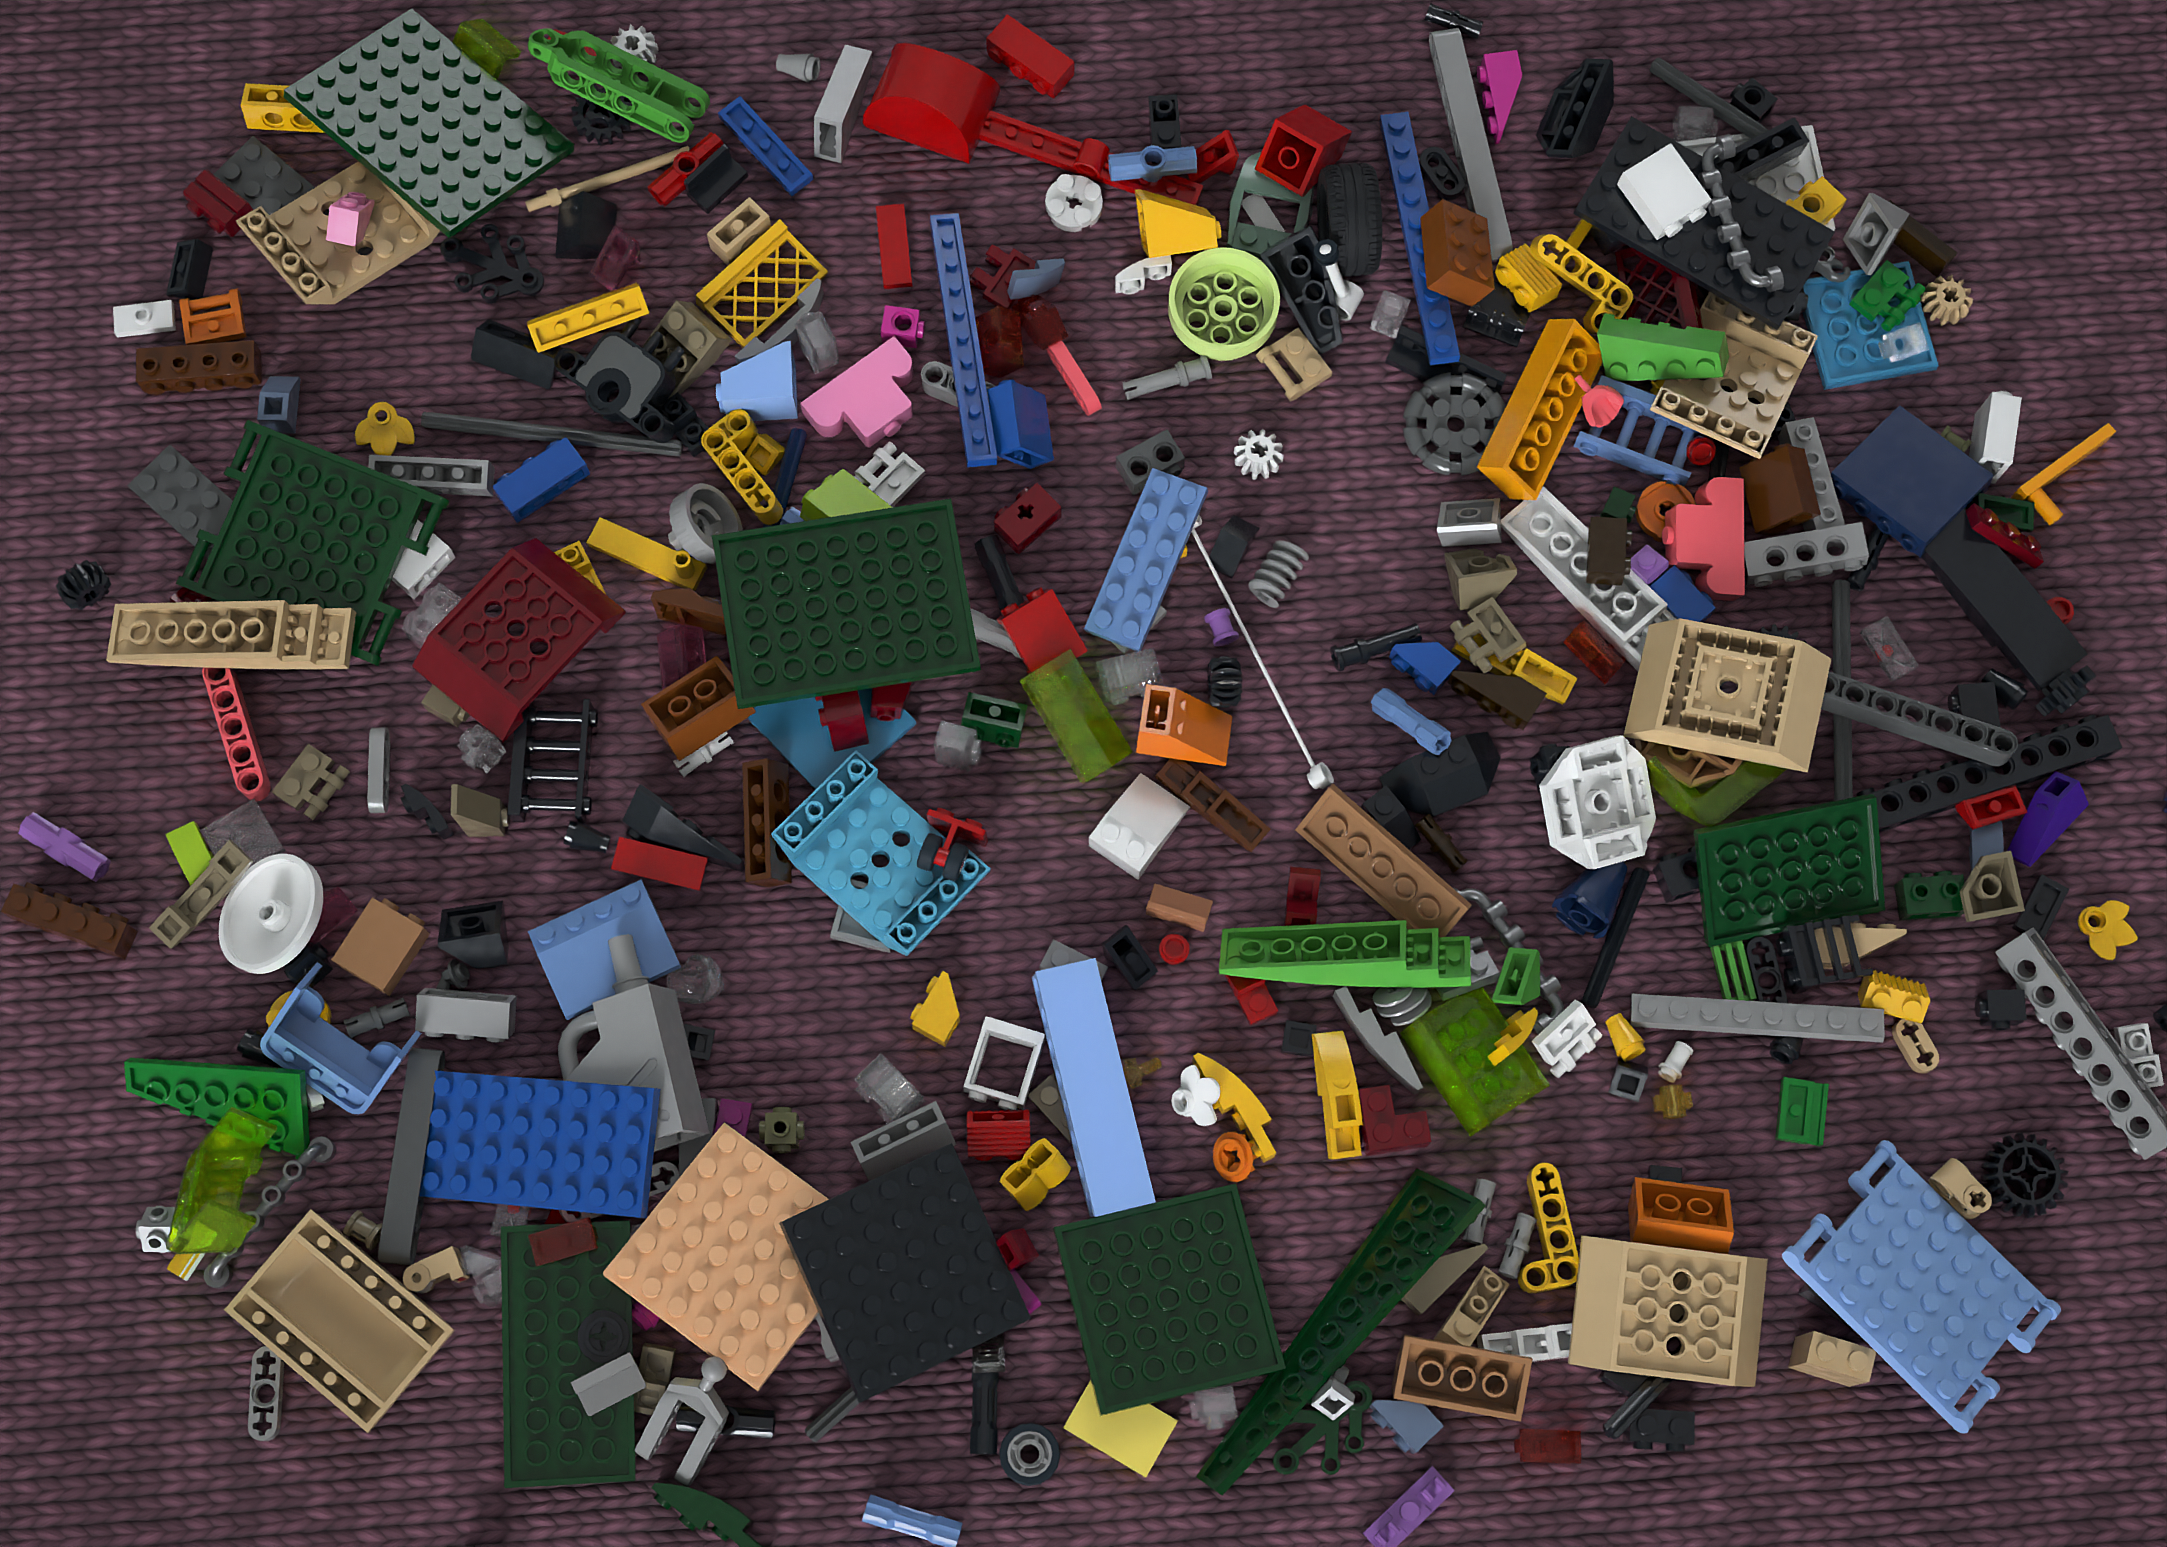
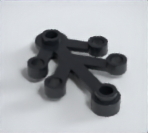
M486 224L481 229L482 238L488 243L493 259L465 248L461 240L456 237L446 238L440 245L442 256L447 262L457 263L464 260L486 269L472 275L465 272L456 275L454 282L460 292H469L473 287L502 277L512 280L497 287L491 283L483 285L480 293L486 303H495L499 298L516 292L533 296L538 294L544 286L542 273L538 269L530 267L525 253V242L519 235H512L507 239V247L515 255L519 270L508 266L499 242L500 233L493 224ZM489 231L495 232L492 237L486 236ZM514 242L521 243L517 248L511 247ZM456 245L454 250H447V247ZM529 277L534 278V280L531 283L524 282V280ZM462 280H469L467 285H459ZM487 291H495L494 295L490 297L485 296Z

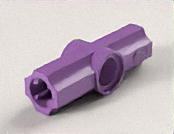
M35 812L26 816L20 824L18 834L24 839L45 850V854L62 865L74 868L94 882L103 878L109 870L111 860L105 855L87 846L84 840L63 827L55 826Z

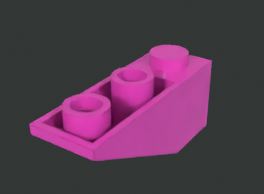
M1517 50L1484 54L1481 66H1477L1478 82L1483 83L1484 91L1482 92L1484 109L1488 108L1490 116L1487 118V128L1489 134H1493L1495 144L1500 143L1522 78Z

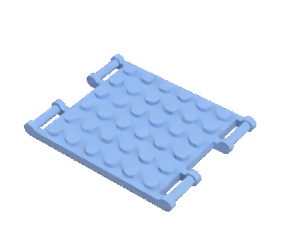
M1883 1140L1876 1146L1875 1154L1861 1170L1855 1171L1848 1179L1851 1188L1863 1198L1860 1204L1837 1230L1832 1227L1829 1217L1824 1214H1817L1811 1221V1227L1794 1246H1789L1783 1252L1782 1258L1956 1431L1965 1434L1973 1426V1419L1989 1399H1993L2000 1391V1386L1994 1379L1985 1377L1981 1373L1984 1367L2006 1339L2019 1351L2029 1353L2035 1346V1339L2050 1320L2057 1318L2061 1308L2057 1302L2047 1299L1914 1171L1896 1153V1148L1891 1142ZM1885 1163L1890 1169L1872 1187L1869 1184V1179ZM1820 1236L1826 1243L1807 1262L1804 1259V1254ZM2033 1306L2039 1314L2025 1332H2021L2017 1325ZM1970 1385H1972L1978 1392L1963 1411L1959 1412L1954 1406Z

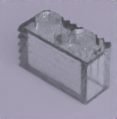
M820 311L815 313L809 312L801 316L795 323L798 341L814 373L822 372L838 364L840 359L836 337L828 326L825 317H823V313Z
M1154 648L1096 662L1095 670L1104 703L1111 701L1113 705L1127 702L1130 696L1138 694L1144 698L1146 684L1163 686Z
M941 720L934 742L937 764L942 763L943 766L948 764L949 768L954 766L955 770L960 768L961 771L965 769L966 772L971 771L972 765L977 766L982 752V748H980L981 740L977 739V730Z
M882 1053L854 1078L855 1083L858 1085L855 1091L866 1103L871 1099L879 1107L876 1113L887 1124L916 1111L925 1102L924 1096Z

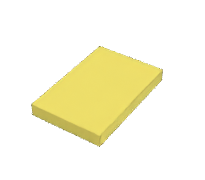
M1090 1380L1063 1429L1146 1478L1178 1420L1151 1404L1100 1416Z

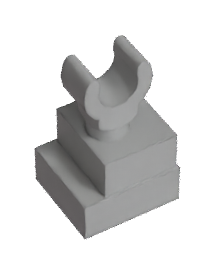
M1344 1365L1337 1369L1315 1393L1311 1402L1313 1407L1333 1421L1353 1405L1355 1394L1344 1385L1349 1373V1369Z

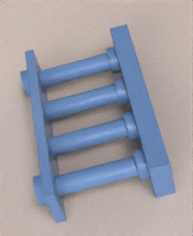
M1601 375L1597 385L1610 386L1618 391L1624 398V404L1621 407L1628 411L1616 444L1599 438L1603 427H1590L1588 434L1582 431L1579 432L1573 447L1578 448L1585 455H1597L1661 479L1666 484H1679L1684 487L1691 475V472L1682 469L1687 458V445L1694 439V436H1704V434L1651 411L1650 408L1657 395ZM1641 415L1650 417L1655 421L1644 454L1627 449L1638 417ZM1669 425L1679 428L1683 432L1671 465L1655 459L1665 429Z

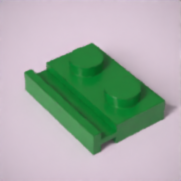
M1788 1077L1781 1079L1775 1140L1805 1145L1810 1144L1818 1147L1823 1145L1829 1084H1820L1814 1081Z

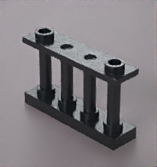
M583 699V712L539 711L531 702L522 712L524 722L514 731L508 816L513 822H525L526 813H530L531 810L575 811L577 821L580 820L586 824V815H591L592 798L588 797L592 729L598 725V710L594 709L590 699ZM537 723L582 724L580 741L537 740L535 736H532V727L537 725ZM535 752L579 753L578 770L533 769V766H530V754L534 755ZM533 781L577 782L576 799L531 798V795H527L528 784H532Z

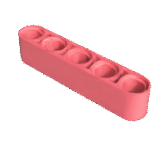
M203 667L204 682L238 790L249 800L255 802L262 801L269 795L271 786L237 674L232 668ZM225 670V676L215 681V675L219 671ZM233 697L234 701L231 706L223 708V702ZM241 724V731L236 735H231L233 727ZM251 752L250 758L247 761L239 762V758L243 753ZM259 779V784L255 789H247L248 784L252 780Z

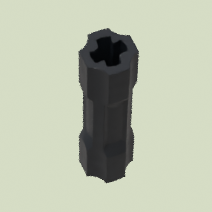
M990 535L975 543V550L990 580L1000 611L1014 602L1017 605L1025 602L1011 573L998 535Z
M972 1356L973 1395L970 1454L997 1455L999 1356Z

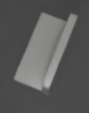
M631 1352L571 1382L588 1416H592L646 1387V1383Z

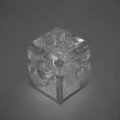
M478 723L473 728H468L461 735L460 743L457 745L463 754L461 760L474 770L476 767H479L486 774L491 768L498 765L506 752L500 740Z

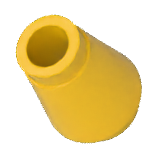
M1621 1013L1613 1015L1605 1021L1618 1057L1621 1056L1625 1062L1640 1056L1646 1050L1643 1045L1645 1042Z

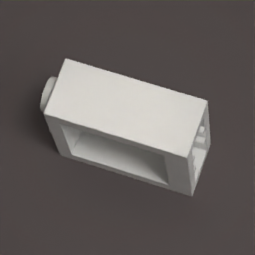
M986 1016L963 1086L964 1092L969 1093L968 1098L982 1103H986L987 1099L999 1102L998 1107L1004 1110L1012 1111L1016 1110V1108L1024 1110L1027 1095L1029 1094L1045 1042V1034ZM990 1036L1033 1048L1018 1097L975 1084Z

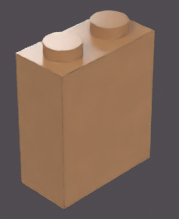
M372 897L331 961L390 997L430 933L423 927L425 922L411 913L405 917L397 912L400 907L385 898L382 902H379Z

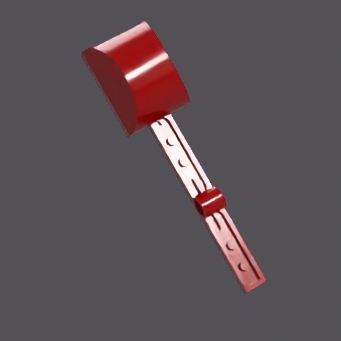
M897 43L894 45L888 64L863 116V125L869 129L968 164L972 159L979 140L1133 194H1135V190L1141 189L1197 205L1203 192L1204 185L1176 175L1163 176L1155 182H1148L1143 178L1111 181L1108 155L1113 153H1110V149L1106 144L1092 138H1086L1083 142H1079L992 111L1000 93V85L995 79L967 62L920 45Z

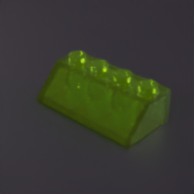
M1071 649L1019 680L1081 783L1088 782L1133 752Z

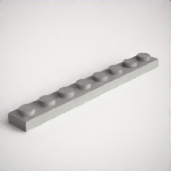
M1647 994L1631 995L1630 1025L1632 1027L1883 1043L1885 1038L1884 1009Z

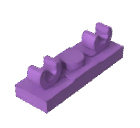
M1431 1466L1362 1534L1374 1547H1397L1455 1490Z

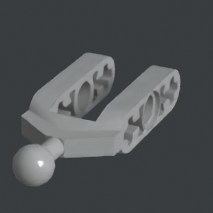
M716 1356L709 1357L703 1362L701 1367L702 1380L675 1377L659 1400L635 1448V1453L647 1461L650 1460L661 1445L682 1402L705 1416L706 1418L674 1479L686 1487L692 1484L701 1471L729 1414L713 1387L714 1383L722 1380L727 1373L725 1362Z

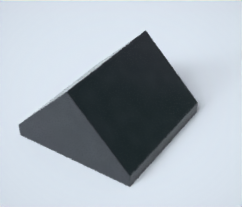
M585 191L563 201L559 205L556 258L614 260L617 204Z

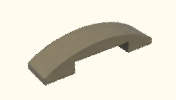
M228 840L209 861L210 865L174 905L168 906L149 929L170 949H173L220 904L242 878L253 860L232 840Z

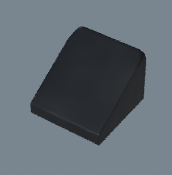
M1618 1058L1608 1093L1639 1102L1648 1077V1068L1644 1065L1631 1061L1625 1062L1623 1059Z

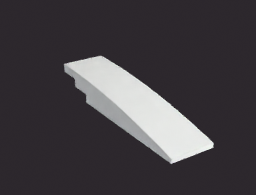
M1543 486L1537 500H1524L1501 519V527L1569 602L1638 671L1649 625L1676 618L1667 610L1668 604L1631 569L1630 575H1624L1622 585L1586 583L1588 528Z

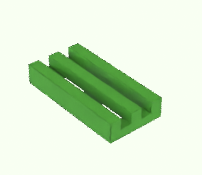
M1743 941L1710 947L1722 998L1744 1001L1756 1000L1757 997ZM1732 949L1736 951L1746 995H1743ZM1720 951H1725L1736 995L1733 998L1731 997Z

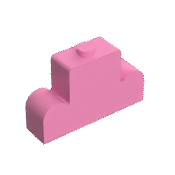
M893 336L800 403L802 414L814 429L824 437L838 435L842 431L844 422L850 426L866 447L873 446L885 436H893L900 430L901 425L913 416L911 401L899 388L908 385L913 378L912 359L909 353Z

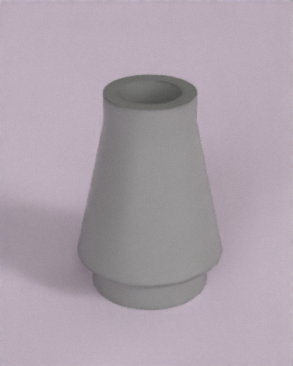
M779 54L776 61V69L805 82L815 81L820 73V59L814 57L813 54Z

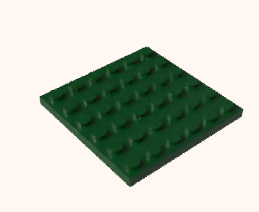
M1236 1183L1053 1228L1100 1416L1286 1369Z

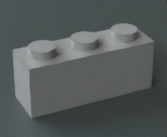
M424 988L417 994L415 1031L425 1032V1035L429 1037L454 1034L457 1039L470 1040L477 1036L486 1037V1040L489 1042H504L505 1039H509L515 1032L517 996Z
M936 1101L851 1142L869 1181L951 1143L953 1146L957 1145Z

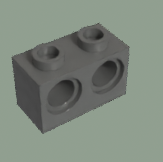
M1167 429L1116 456V468L1133 496L1139 492L1142 493L1152 468L1177 477L1182 472V469H1184L1185 462L1184 455ZM1161 454H1167L1172 459L1168 462H1162L1157 457ZM1135 468H1142L1146 473L1137 476L1131 471Z

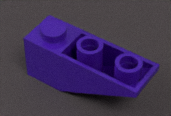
M2055 771L2035 792L2027 808V813L2024 815L2007 851L2012 852L2014 860L2031 867L2086 809L2089 803L2080 782Z

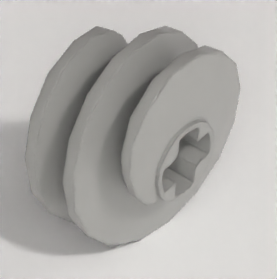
M1380 987L1372 998L1377 1006L1378 1013L1384 1017H1391V1022L1395 1026L1412 1023L1423 1016L1432 1004V996L1428 991V987Z

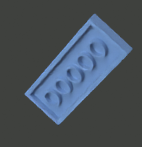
M1152 468L1084 627L1085 632L1141 652L1207 496V487Z

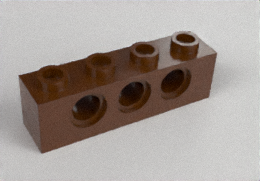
M769 758L742 763L745 882L766 888L791 884V861L771 835L790 815L788 765Z

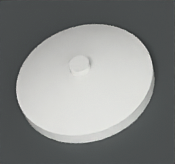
M275 854L258 861L245 872L229 892L219 921L220 946L230 963L249 973L264 974L285 966L303 950L318 925L323 906L322 882L315 868L297 856Z

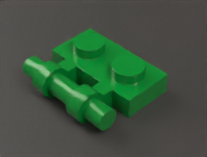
M1886 260L1851 300L1849 305L1871 322L1878 315H1881L1885 319L1881 327L1885 331L1890 332L1894 326H1899L1903 322L1905 314L1910 308L1916 307L1921 301L1920 296L1926 289L1920 283H1916L1912 289L1904 287L1910 277ZM1895 296L1901 302L1896 307H1891L1888 303Z

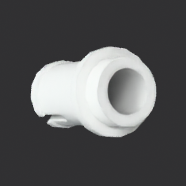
M1676 1041L1665 1062L1659 1064L1660 1070L1658 1074L1663 1079L1672 1083L1676 1079H1680L1682 1077L1681 1071L1690 1055H1692L1693 1049L1683 1042Z

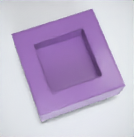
M1647 544L1631 557V570L1647 585H1650L1669 568V561Z

